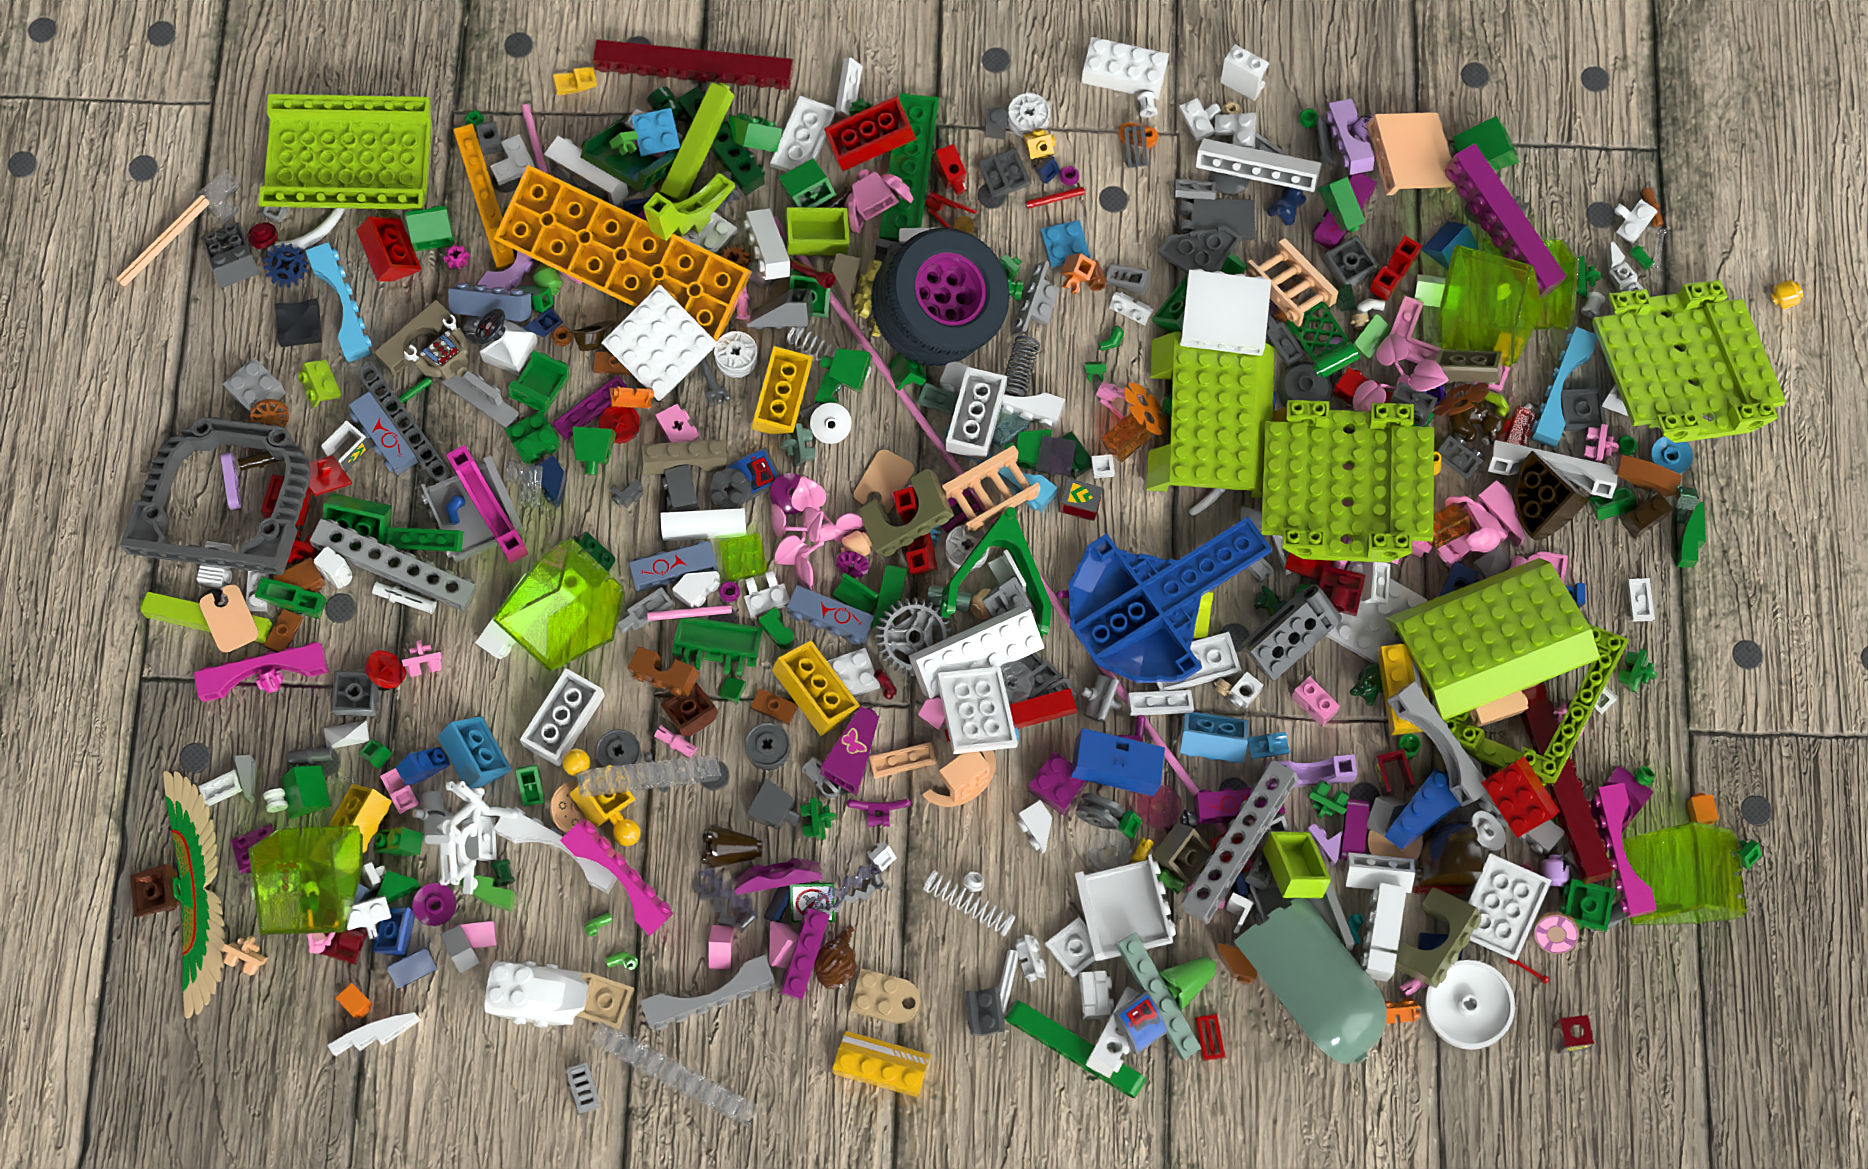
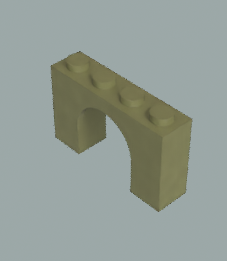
M928 468L910 478L918 496L919 508L916 516L908 524L900 527L893 526L884 505L876 500L858 509L873 548L881 556L893 555L897 549L911 544L914 539L928 534L931 529L947 523L954 516L937 475Z
M1432 887L1421 905L1427 915L1450 926L1447 940L1440 947L1433 950H1419L1399 940L1397 951L1391 950L1390 953L1397 954L1395 969L1437 989L1439 984L1446 979L1451 965H1454L1458 960L1462 948L1469 943L1474 929L1479 927L1482 916L1476 906Z

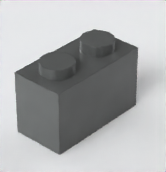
M686 464L664 470L666 477L662 478L664 490L669 489L670 496L666 497L669 509L673 508L674 512L698 510L699 505L689 465Z

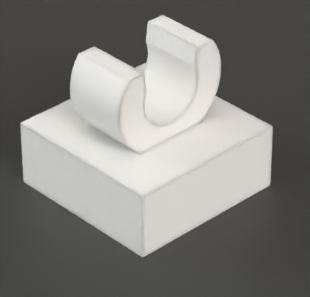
M1112 454L1091 457L1094 479L1114 477Z
M885 842L882 844L876 843L877 848L873 852L867 851L868 857L874 866L880 869V872L896 859L890 846Z
M372 862L364 865L361 871V875L370 892L378 889L381 880L384 879L387 872L384 866L375 869Z

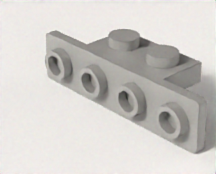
M1047 260L1035 264L1032 268V277L1026 286L1025 298L1019 306L1020 312L1013 324L1014 330L1012 335L1014 336L1026 332L1030 318L1042 325L1049 323L1060 288L1044 280L1049 265Z
M467 371L463 377H458L455 374L450 379L443 381L447 388L505 429L519 415L518 411L502 400L501 391L493 384L490 386L486 384L484 378L477 373L472 374Z

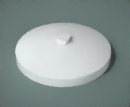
M1462 960L1451 965L1446 979L1439 984L1437 989L1430 985L1428 986L1425 996V1011L1430 1025L1444 1041L1463 1049H1481L1494 1044L1507 1032L1514 1018L1515 1000L1509 983L1495 968L1479 961Z

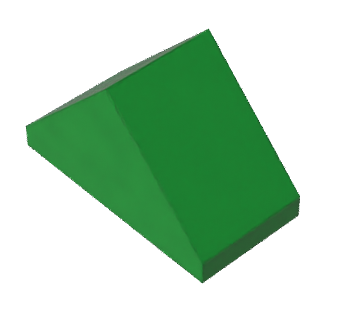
M537 764L515 768L523 806L527 807L545 803L541 772Z
M387 870L377 897L385 895L387 903L390 904L420 889L421 886L414 878Z

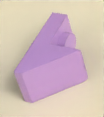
M1314 823L1308 827L1306 832H1311L1318 851L1332 868L1338 861L1342 831L1327 840L1328 836L1324 829L1317 827Z

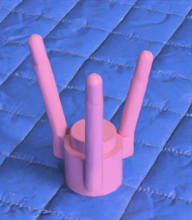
M1103 382L1096 394L1101 398L1100 403L1106 405L1129 428H1132L1133 425L1109 403V401L1113 402L1116 397L1125 400V396L1122 394L1124 393V388L1117 387L1112 383Z
M312 910L308 911L309 933L307 934L309 953H321L325 950L326 945H331V940L341 925L343 917H339L328 937H326L323 932L314 930Z

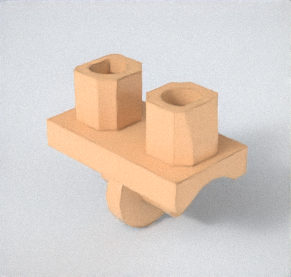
M251 935L246 940L239 938L237 943L224 944L222 949L226 952L223 963L234 967L237 966L239 959H242L245 963L241 971L248 975H254L259 966L266 963L267 958L257 953L260 947L255 945L256 938Z

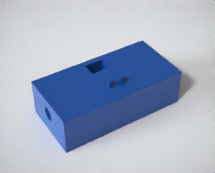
M1082 728L1075 739L1070 777L1154 796L1161 786L1165 747Z

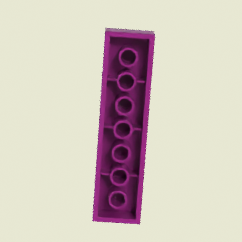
M1473 144L1455 154L1445 169L1448 180L1456 186L1459 196L1464 198L1470 212L1480 221L1481 228L1491 237L1492 244L1502 253L1505 263L1509 264L1513 269L1516 279L1524 285L1527 295L1536 302L1555 291L1567 277L1477 145Z

